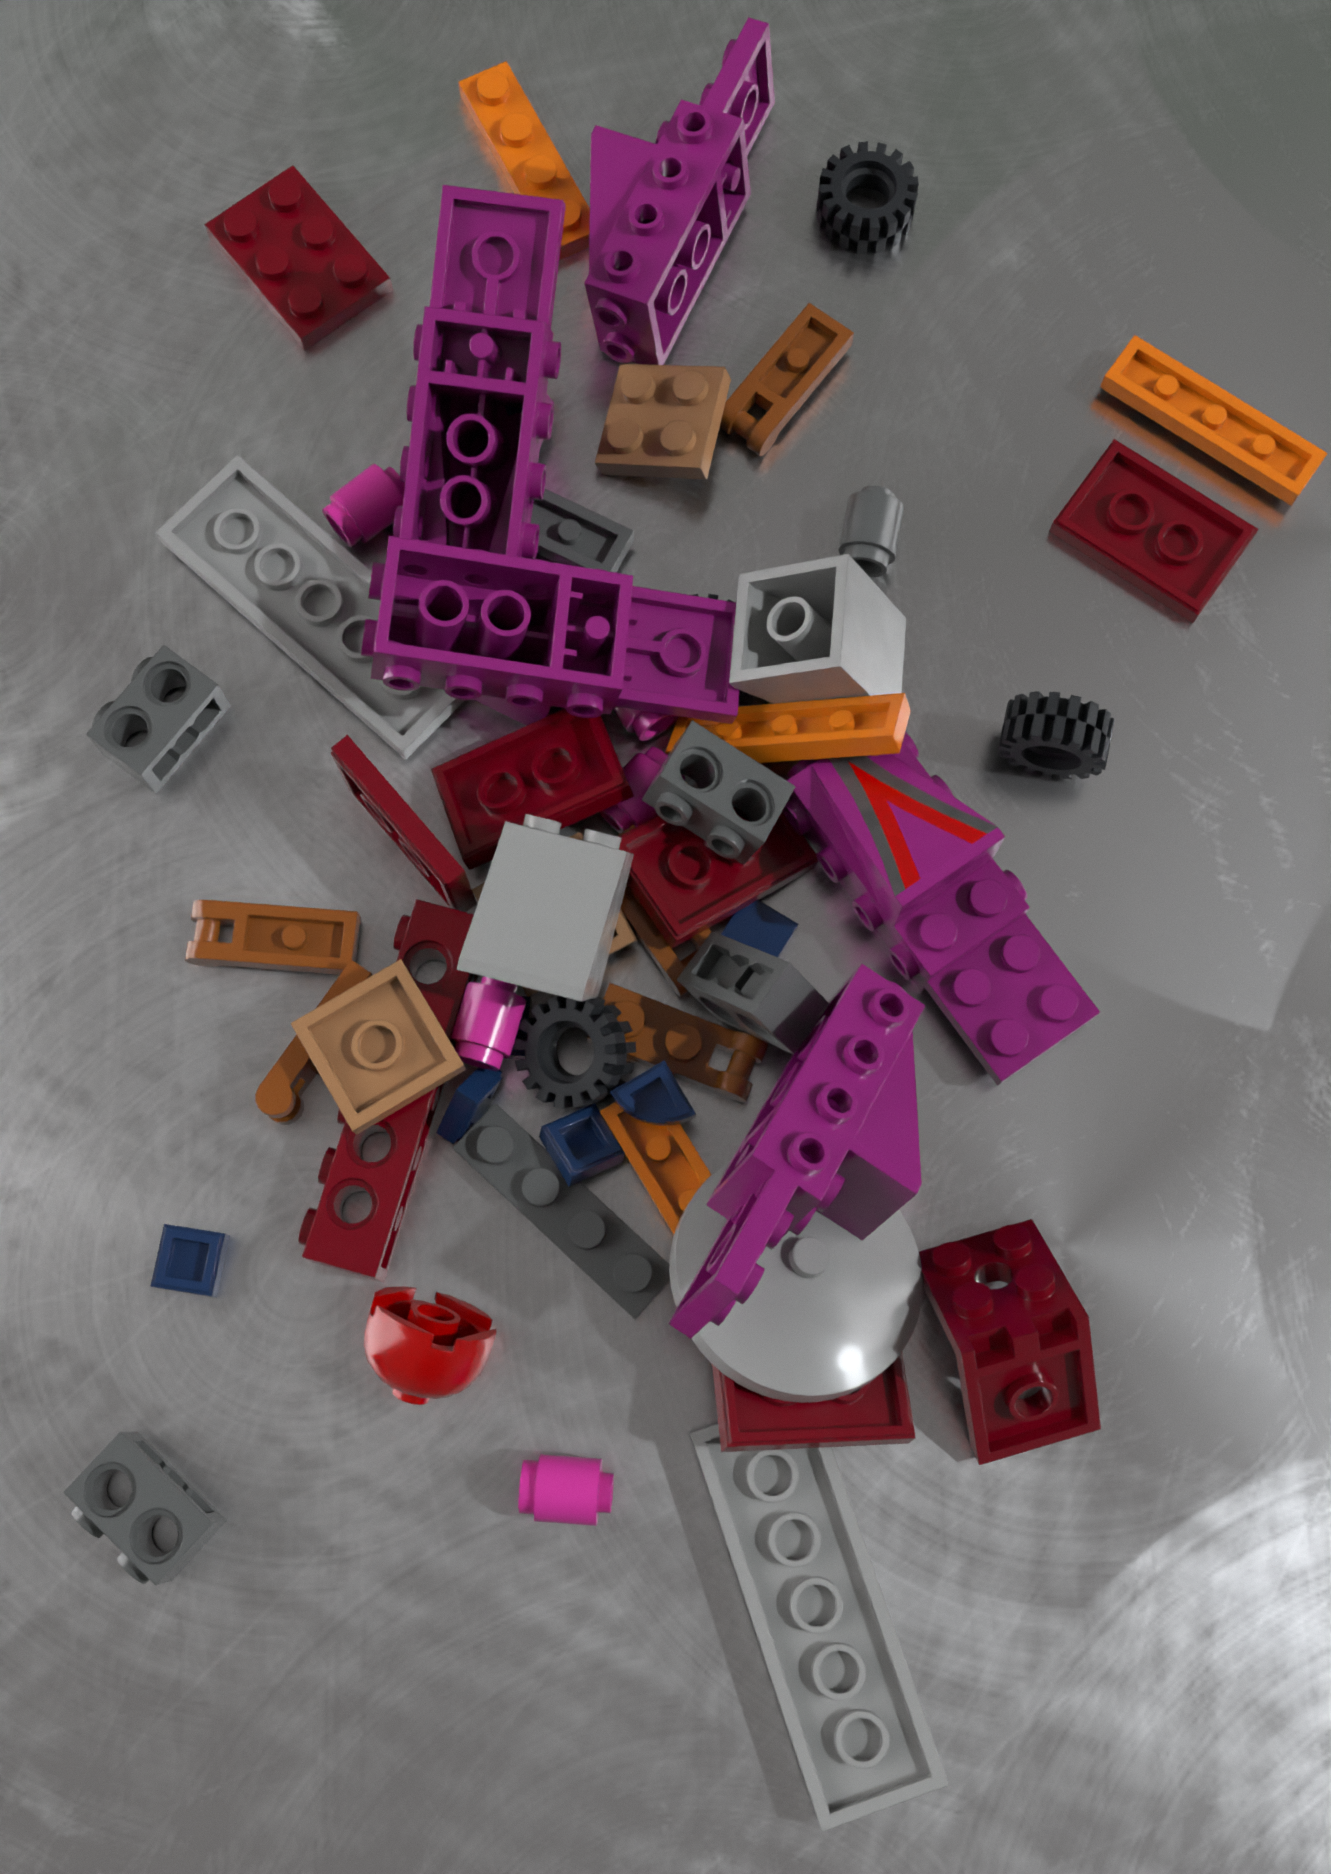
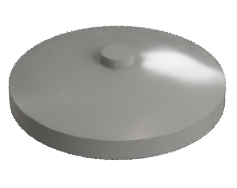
M729 1163L719 1168L700 1186L683 1211L672 1240L669 1268L671 1289L676 1308L679 1306L727 1221L725 1217L708 1207L706 1203ZM898 1210L862 1241L818 1211H815L813 1217L799 1235L789 1231L772 1250L766 1246L756 1262L765 1269L764 1274L746 1302L740 1304L736 1301L728 1316L719 1326L710 1321L691 1339L702 1354L724 1375L737 1384L769 1398L800 1403L820 1402L848 1395L864 1387L879 1376L900 1355L911 1338L919 1318L923 1295V1274L916 1241L901 1211Z

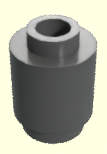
M867 486L860 492L850 495L847 501L838 551L840 555L849 554L869 577L885 575L888 565L895 561L905 507L891 490L881 486Z

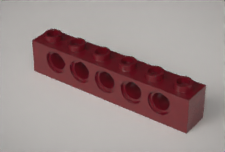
M416 899L411 916L402 915L395 932L393 947L399 951L396 961L400 959L403 961L450 1040L467 983H477L479 977L476 974L457 970L459 957L474 914ZM437 959L447 964L445 974L437 982L424 984L416 980L417 970L424 962ZM446 1082L357 1135L351 1130L339 1109L337 1122L344 1125L337 1148L329 1147L325 1152L318 1174V1183L325 1186L317 1209L310 1207L307 1210L299 1232L298 1242L305 1246L302 1254L303 1258L313 1263L385 1282ZM376 1132L389 1134L391 1147L388 1154L376 1162L364 1161L361 1156V1147L364 1140ZM358 1191L368 1192L372 1200L369 1215L358 1223H346L342 1215V1207L346 1198Z

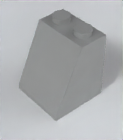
M849 554L740 573L729 683L736 689L772 703L902 693L906 617Z
M525 814L523 826L505 821L459 957L457 970L581 1002L598 997L634 854L619 850L622 838L585 829L583 840L559 835L562 823Z

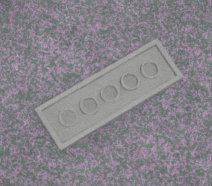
M236 455L155 532L161 543L404 759H407L465 701L448 696L443 689L420 686L417 690L401 691L387 687L383 684V680L370 679L373 657L361 656L365 618L378 620L380 600L368 599L372 571L240 456Z
M718 1424L690 1433L821 1831L830 1830L949 1786L832 1447L721 1452Z

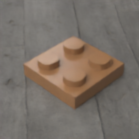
M620 364L595 459V465L601 474L707 480L731 382L726 368L722 366Z
M401 959L290 1023L348 1125L356 1135L467 1070Z

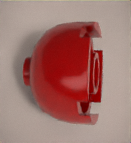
M385 1287L374 1294L364 1336L367 1361L380 1380L393 1388L392 1394L396 1398L415 1405L427 1404L430 1399L447 1398L468 1388L481 1375L489 1359L496 1337L497 1328L490 1330L493 1321L490 1316L472 1304L447 1294L436 1292L434 1298L436 1304L422 1300H413L416 1292L414 1287Z

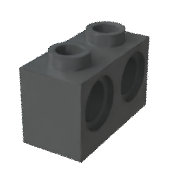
M163 645L153 657L144 659L136 667L131 677V683L119 697L100 708L93 719L92 728L86 735L104 756L157 794L231 705L216 682ZM186 687L184 694L178 700L163 702L165 695L171 689ZM141 730L148 731L142 743L135 747H125L130 735Z
M692 720L671 749L643 796L642 801L655 808L656 813L666 822L676 826H683L704 839L715 853L725 858L735 859L744 865L765 843L795 786ZM681 774L692 778L698 788L689 786L683 780ZM733 807L742 810L747 815L749 821L741 819L735 813Z
M714 931L710 933L677 979L718 1020L792 1054L796 1053L830 1005L790 962Z
M119 1432L63 1492L76 1505L71 1511L74 1519L87 1532L97 1538L105 1534L122 1551L117 1556L119 1564L130 1576L142 1584H146L150 1580L156 1586L172 1581L227 1521L139 1432ZM118 1470L128 1476L132 1488L128 1501L122 1507L115 1506L107 1495L108 1481ZM161 1516L170 1518L176 1525L178 1532L177 1542L169 1553H164L157 1549L152 1540V1528Z

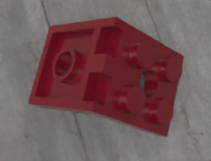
M1032 1219L919 1251L923 1287L956 1354L970 1446L979 1465L1101 1429L1089 1316ZM995 1281L1008 1283L1006 1286L998 1289H990L985 1285ZM1033 1387H1041L1034 1395L1018 1399L1024 1391Z

